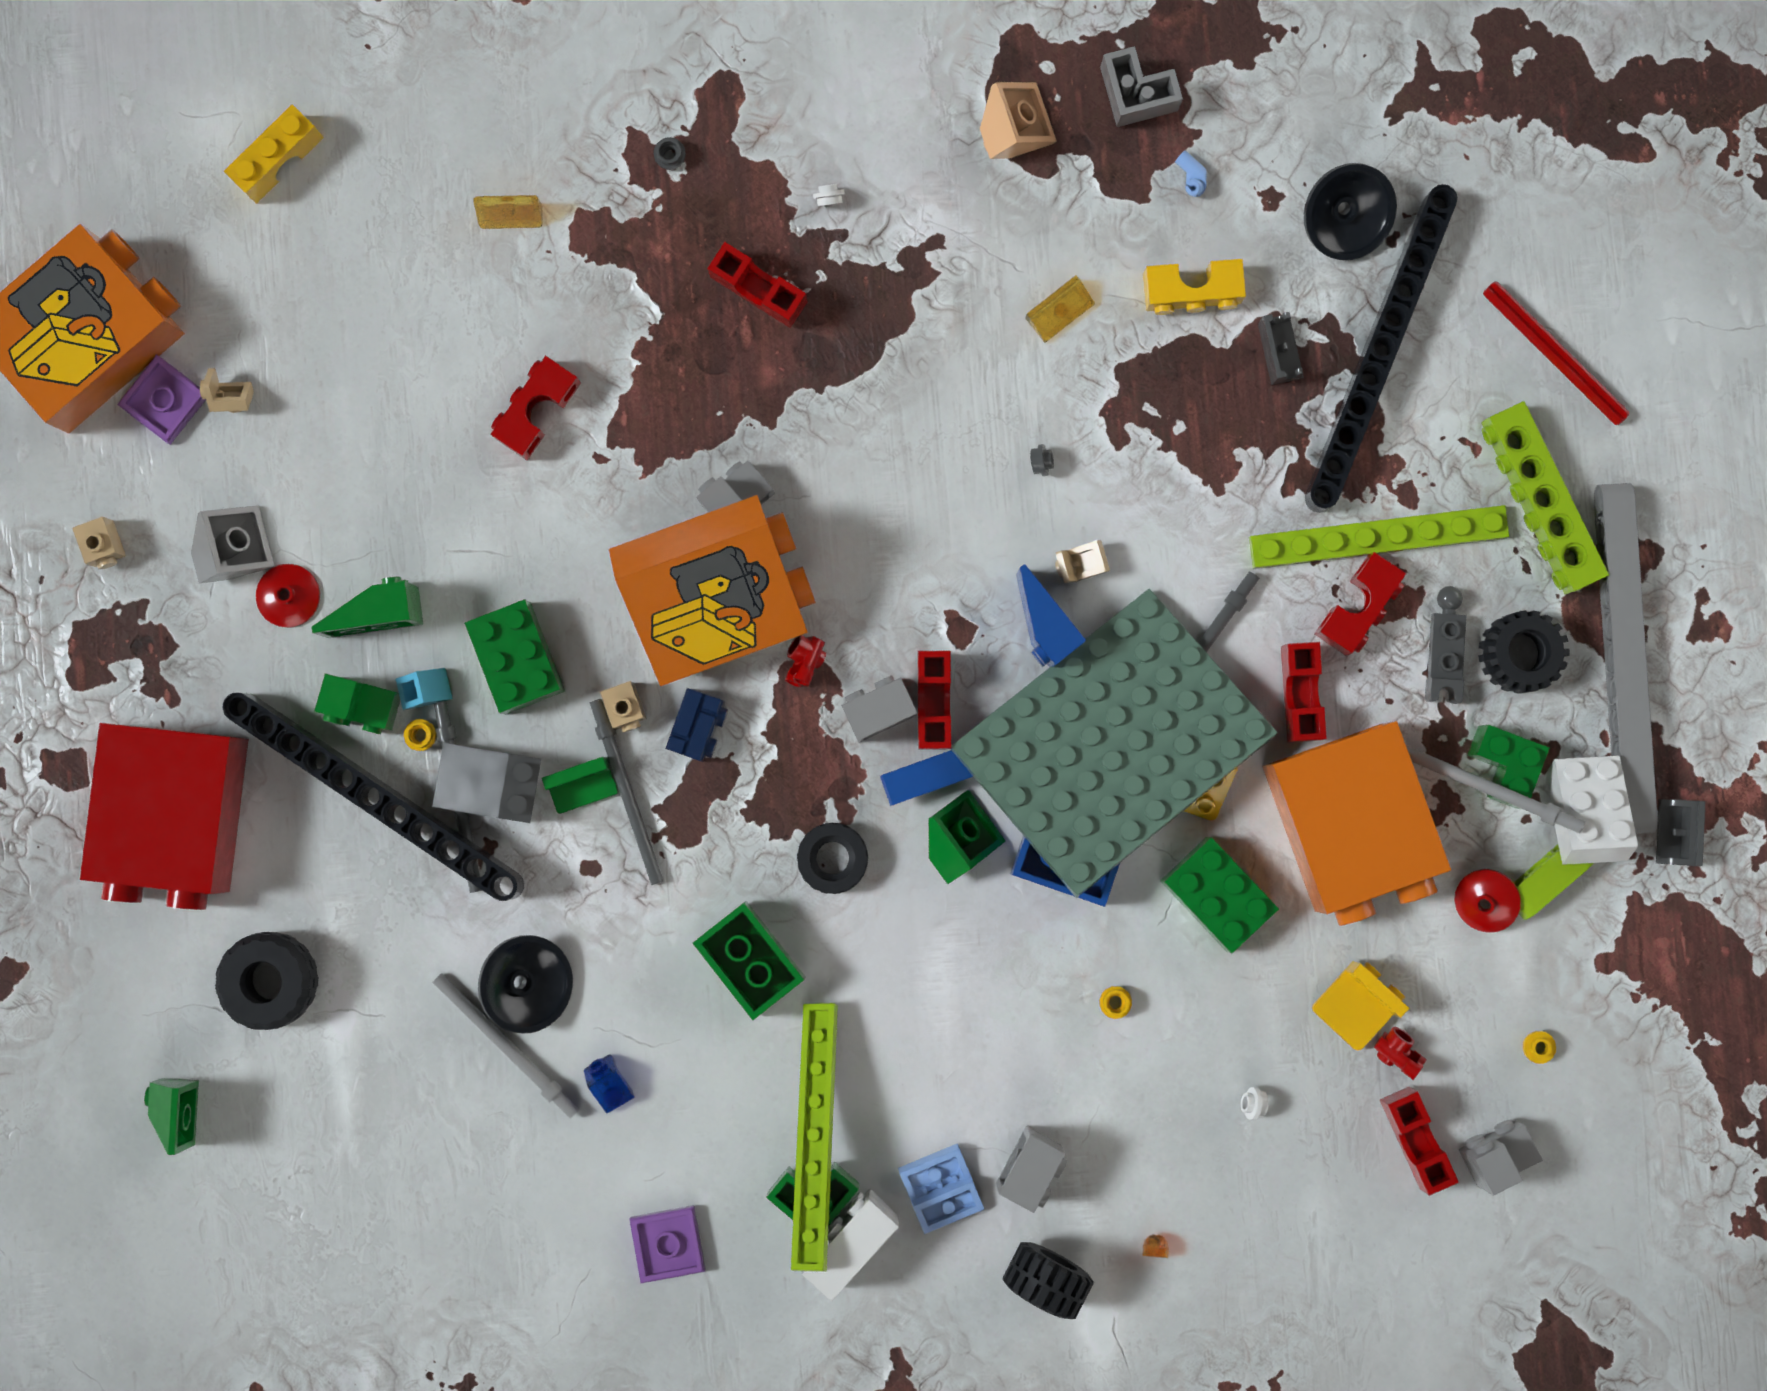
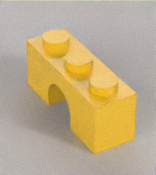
M291 104L224 172L257 204L279 183L276 179L279 168L294 156H298L302 160L324 137Z
M1243 259L1210 261L1206 268L1207 283L1199 288H1192L1183 283L1179 274V264L1146 266L1143 273L1146 311H1155V315H1167L1174 313V309L1186 308V311L1189 313L1205 311L1208 306H1218L1219 310L1237 308L1238 304H1241L1246 297Z

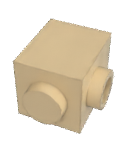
M100 517L72 528L85 564L98 567V569H106L115 566L117 559L126 556L113 520Z
M629 681L600 691L613 729L621 728L622 732L625 733L641 727L639 721L647 719L634 682Z

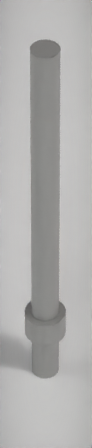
M1406 745L1412 762L1540 816L1541 821L1552 826L1559 824L1577 833H1581L1585 826V821L1562 812V808L1551 803L1545 805Z
M442 973L432 982L542 1090L540 1094L549 1103L553 1101L570 1119L578 1112L579 1108L562 1092L563 1088L555 1080L551 1081Z

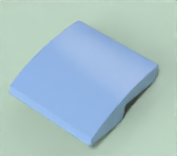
M958 1143L898 1168L924 1234L984 1210Z

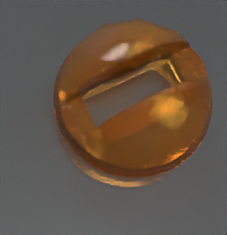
M1155 1234L1149 1235L1144 1240L1142 1256L1168 1258L1169 1246L1165 1237Z

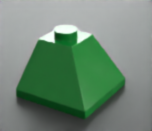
M966 790L928 819L929 860L947 884L971 870L1006 842L969 790Z
M158 1079L150 1082L149 1087L145 1091L144 1103L145 1106H148V1117L168 1155H176L195 1145L199 1080Z

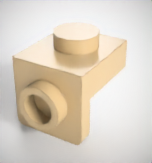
M208 368L205 379L200 382V394L202 399H206L209 412L229 411L237 413L248 411L254 394L251 382L219 383L215 368Z
M1101 540L1056 552V570L1060 578H1063L1064 583L1078 582L1110 571Z

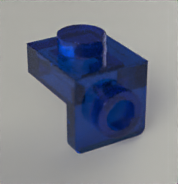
M611 1054L594 1060L583 1070L588 1089L606 1114L635 1098L633 1090L617 1069L615 1059Z

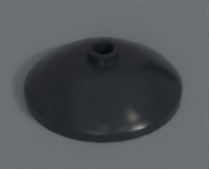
M1347 163L1337 166L1325 173L1315 183L1307 197L1303 218L1306 234L1313 246L1330 258L1354 260L1364 257L1378 248L1389 235L1397 213L1396 194L1389 179L1372 166L1362 163ZM1345 202L1344 210L1339 212V205Z
M534 935L515 936L500 943L487 956L478 979L479 1000L486 1015L497 1026L510 1032L522 1034L540 1031L554 1023L566 1009L573 988L572 969L566 955L553 942ZM520 976L522 983L519 987H515L514 980Z

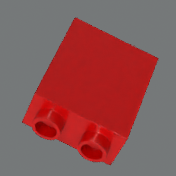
M99 723L80 880L103 883L101 899L141 903L144 887L167 890V907L192 910H206L208 894L230 892L249 739Z

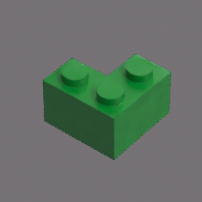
M325 673L314 712L324 714V721L350 726L351 721L363 724L362 730L381 735L382 729L391 731L393 729L400 704V696L398 692Z
M1481 725L1476 730L1467 756L1497 767L1492 782L1531 798L1549 747L1491 725ZM1487 794L1486 796L1489 799L1495 800L1510 807L1521 809L1498 798H1495L1491 795Z
M836 1162L831 1166L829 1225L859 1190V1182ZM788 1166L769 1189L766 1198L793 1220L795 1170Z

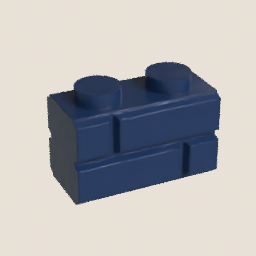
M687 688L665 749L701 762L705 761L706 756L712 758L718 741L713 738L717 726L723 727L728 714V709L723 708L725 701Z

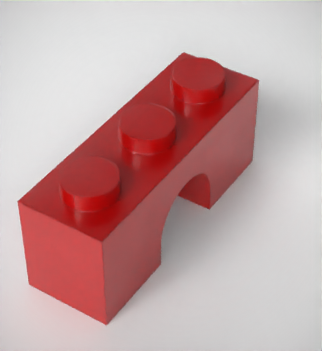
M726 242L723 243L707 268L710 278L789 328L792 327L808 302L805 292L780 276L776 279L758 268L750 257Z
M546 355L542 361L537 360L528 372L530 378L524 387L519 386L513 392L510 398L512 404L505 414L501 412L495 418L491 426L493 431L490 435L526 461L545 436L531 422V412L534 406L542 401H551L564 409L581 384L577 376Z
M1375 552L1367 555L1350 580L1364 595L1365 602L1362 610L1359 613H1350L1339 605L1331 608L1314 635L1345 656L1352 654L1354 651L1359 653L1369 639L1365 634L1373 624L1376 627L1386 615L1387 610L1384 609V606L1390 598L1395 600L1403 590L1405 584L1401 581L1406 573Z
M1320 642L1285 644L1281 646L1287 742L1326 740L1325 707L1321 706L1318 693V680L1322 674Z
M918 651V750L951 749V651Z
M1406 1087L1380 1099L1419 1189L1430 1196L1459 1183L1446 1152L1440 1148L1431 1132L1429 1123L1432 1121L1418 1091L1411 1087Z

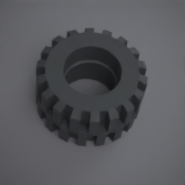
M1526 610L1518 611L1495 620L1491 623L1492 627L1486 629L1483 633L1485 640L1479 643L1478 649H1483V654L1478 655L1479 662L1484 661L1486 666L1482 669L1484 675L1490 674L1492 678L1489 681L1494 685H1501V689L1507 692H1532L1552 685V681H1557L1562 676L1559 673L1560 670H1564L1567 667L1568 662L1563 661L1564 657L1570 656V649H1564L1563 643L1569 641L1567 635H1560L1559 631L1563 629L1560 624H1552V617L1549 615L1540 616V612L1534 610L1530 612ZM1518 633L1529 636L1535 642L1538 649L1537 662L1529 671H1523L1516 667L1509 656L1510 642Z
M1020 1242L1003 1276L1005 1284L1016 1295L1037 1308L1063 1319H1076L1094 1284L1089 1274L1078 1265L1056 1252L1032 1242Z

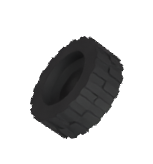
M825 823L809 831L799 845L797 853L798 869L804 881L813 889L825 894H840L853 888L864 876L868 865L866 844L854 829L845 824ZM826 843H839L848 852V865L838 874L825 873L818 866L817 853Z

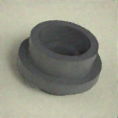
M663 138L654 148L655 161L663 169L674 170L680 167L685 160V148L676 138ZM673 150L676 152V155L672 159H666L664 157L665 152Z
M1039 444L1038 448L1031 449L1030 458L1033 473L1048 476L1049 469L1054 468L1052 450H1046L1044 444Z

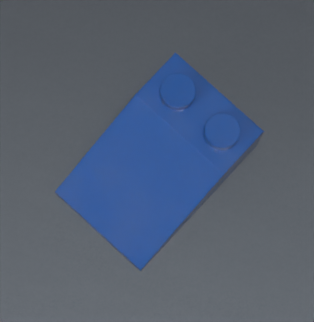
M1024 564L1019 568L1016 577L1030 642L1034 647L1031 653L1042 667L1046 664L1049 667H1054L1081 646L1086 639Z

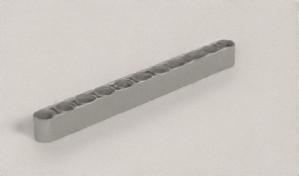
M1631 483L1597 485L1594 490L1597 551L1609 576L1600 579L1599 584L1611 756H1620L1636 834L1654 833L1657 829L1658 818L1635 490Z

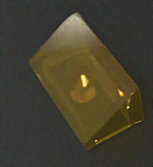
M536 195L475 196L473 198L478 224L482 229L540 228L543 225V207Z
M1075 275L1026 314L1025 319L1043 342L1046 343L1095 305V302L1079 277Z

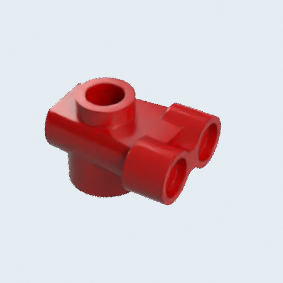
M802 635L793 639L788 648L787 657L795 662L790 667L785 678L787 683L796 687H801V685L809 686L815 673L814 669H818L826 658V652L823 651L825 645L823 640L815 636L804 637Z
M1393 1027L1389 1033L1384 1032L1374 1046L1378 1051L1377 1057L1388 1066L1395 1064L1401 1069V1072L1412 1080L1416 1078L1427 1060L1415 1050H1411L1415 1043L1413 1038L1398 1027Z

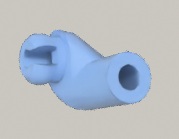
M1185 150L1176 159L1175 163L1186 172L1185 189L1188 195L1198 197L1206 190L1207 171L1202 164Z

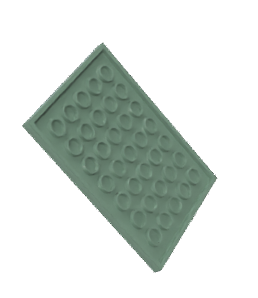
M1148 589L1087 637L1086 641L1054 667L1048 668L951 745V750L1071 893L1078 898L1268 743L1278 732L1157 596Z

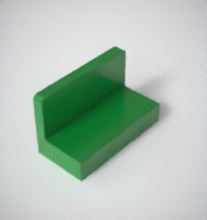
M600 757L541 778L545 790L550 791L558 814L618 794L607 757Z

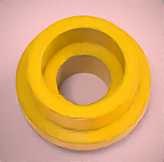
M424 719L411 721L404 730L405 743L416 751L428 750L436 741L434 725ZM419 729H423L426 732V738L423 741L416 739V732Z
M1111 986L1102 992L1099 1005L1107 1017L1119 1019L1126 1016L1131 1010L1132 999L1124 988ZM1114 996H1118L1121 999V1005L1117 1008H1112L1109 1004L1110 999Z
M1534 1031L1525 1037L1523 1052L1531 1062L1544 1064L1554 1057L1556 1043L1550 1034L1543 1031ZM1543 1042L1545 1050L1538 1054L1535 1047L1537 1043Z

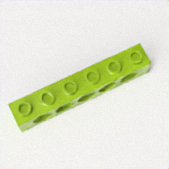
M1525 401L1482 421L1483 428L1481 431L1483 438L1488 445L1493 446L1497 457L1495 460L1497 467L1502 474L1507 475L1511 483L1509 487L1510 493L1515 502L1521 504L1525 512L1523 516L1527 528L1535 533L1539 541L1537 545L1541 557L1549 562L1553 570L1551 575L1555 586L1559 590H1563L1565 595L1609 576ZM1509 434L1518 438L1520 443L1518 449H1514L1508 444ZM1523 463H1527L1533 468L1534 474L1532 478H1528L1522 473ZM1537 492H1542L1547 497L1546 507H1542L1537 503ZM1552 520L1560 524V536H1556L1551 532L1550 523ZM1566 549L1574 553L1576 558L1574 565H1569L1565 561L1564 553Z

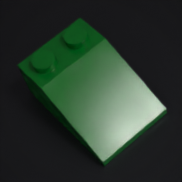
M399 576L381 579L382 584L370 586L311 627L312 633L326 638H334L423 625L419 587L409 583L408 580H401Z

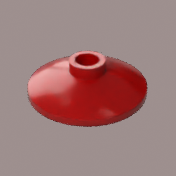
M281 564L271 568L262 576L256 589V604L260 613L267 621L279 627L292 628L304 624L315 614L320 602V588L315 577L305 568L294 564ZM283 589H288L290 592L287 600H281L280 592Z
M1492 869L1475 870L1467 874L1460 881L1455 891L1454 901L1459 916L1467 925L1478 931L1492 933L1504 930L1519 915L1521 908L1519 890L1508 876ZM1480 900H1488L1491 908H1483L1480 905Z

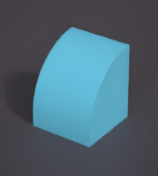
M445 668L416 671L395 679L403 710L453 699Z

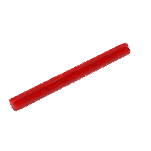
M1494 281L1484 290L1483 295L1614 425L1621 424L1629 416V411L1499 282Z

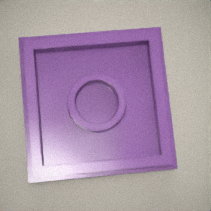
M156 355L117 405L163 441L171 445L206 399H202L198 385L163 358Z
M694 1205L629 1218L640 1283L705 1272L706 1268Z

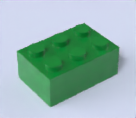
M523 599L464 623L500 714L507 715L565 692L531 602Z
M1205 837L1160 880L1219 945L1231 954L1279 910L1212 837Z
M747 901L692 943L752 1020H755L806 978Z

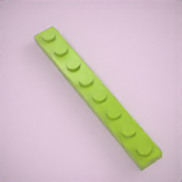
M1501 505L1254 535L1249 537L1252 567L1256 569L1364 556L1373 552L1380 554L1504 539L1509 537L1506 507Z
M835 1003L803 1004L791 1253L792 1271L827 1272L838 1005Z

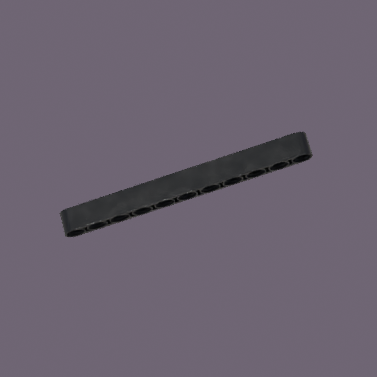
M1437 185L1422 201L1307 488L1305 503L1313 512H1325L1339 500L1456 207L1457 193L1449 185ZM1433 197L1443 199L1446 208L1441 209L1435 206ZM1421 227H1430L1434 232V238L1424 236ZM1410 255L1420 257L1423 264L1422 267L1413 266L1409 259ZM1398 284L1408 286L1411 296H1402L1398 291ZM1392 313L1396 315L1399 319V326H1391L1386 320V314ZM1379 342L1386 346L1388 351L1386 356L1376 353L1374 349L1375 343ZM1367 371L1375 376V385H1368L1364 382L1363 372ZM1351 401H1358L1363 405V415L1353 413L1350 406ZM1340 430H1346L1352 435V444L1347 445L1340 441ZM1328 460H1336L1340 464L1341 470L1339 474L1329 472L1327 469ZM1316 489H1323L1328 493L1329 501L1327 504H1321L1316 500Z
M232 693L224 699L223 712L229 720L494 899L508 901L522 894L524 880L518 872L258 697L247 693ZM244 699L247 704V710L241 716L238 713L237 706ZM270 717L273 720V729L267 734L263 724ZM296 734L299 737L300 745L296 751H293L290 748L289 741ZM320 752L326 757V764L322 769H319L316 765V757ZM346 770H349L353 776V781L348 787L342 782V775ZM372 788H376L379 792V800L375 805L371 804L368 799V793ZM399 805L406 811V817L401 823L394 816L395 809ZM425 823H428L433 830L432 837L428 841L424 840L421 836V828ZM451 841L456 842L459 846V854L455 859L451 858L447 852L448 844ZM477 859L483 860L486 865V872L482 877L474 872V863ZM504 877H508L513 883V889L509 895L504 894L500 888V882Z

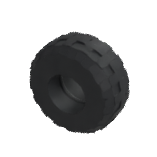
M278 932L255 933L237 941L222 956L216 971V994L223 1010L236 1023L254 1030L278 1029L300 1018L312 1004L318 987L317 965L306 946L297 941L296 938ZM261 962L272 964L281 975V990L273 1000L259 995L253 985V973Z

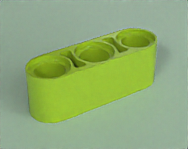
M1557 844L1514 881L1521 897L1519 915L1524 920L1534 916L1594 863L1562 865L1559 845Z

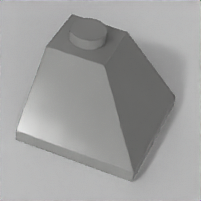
M259 505L207 510L198 513L191 555L199 584L230 580L274 567Z

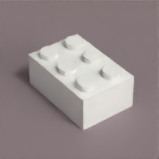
M1620 756L1554 759L1545 774L1550 803L1561 807L1562 812L1586 822L1581 833L1555 824L1562 865L1628 861L1638 848V842Z
M871 1189L865 1195L859 1192L848 1204L847 1207L849 1209L843 1219L837 1216L829 1225L827 1272L802 1271V1275L831 1302L899 1227V1215Z

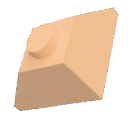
M996 82L991 86L980 126L984 147L990 159L1013 158L1057 142L1036 82Z

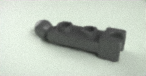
M1453 586L1442 588L1437 595L1438 605L1443 609L1442 614H1431L1428 679H1426L1425 687L1426 702L1437 701L1442 688L1448 691L1451 704H1461L1463 701V667L1467 615L1455 614L1456 609L1462 604L1463 597L1460 590Z

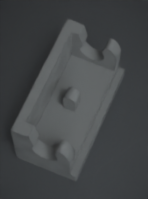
M1284 312L1283 315L1273 317L1272 314L1263 316L1258 323L1271 385L1303 379L1304 374L1296 346L1290 312Z
M1659 799L1656 864L1703 866L1706 801Z

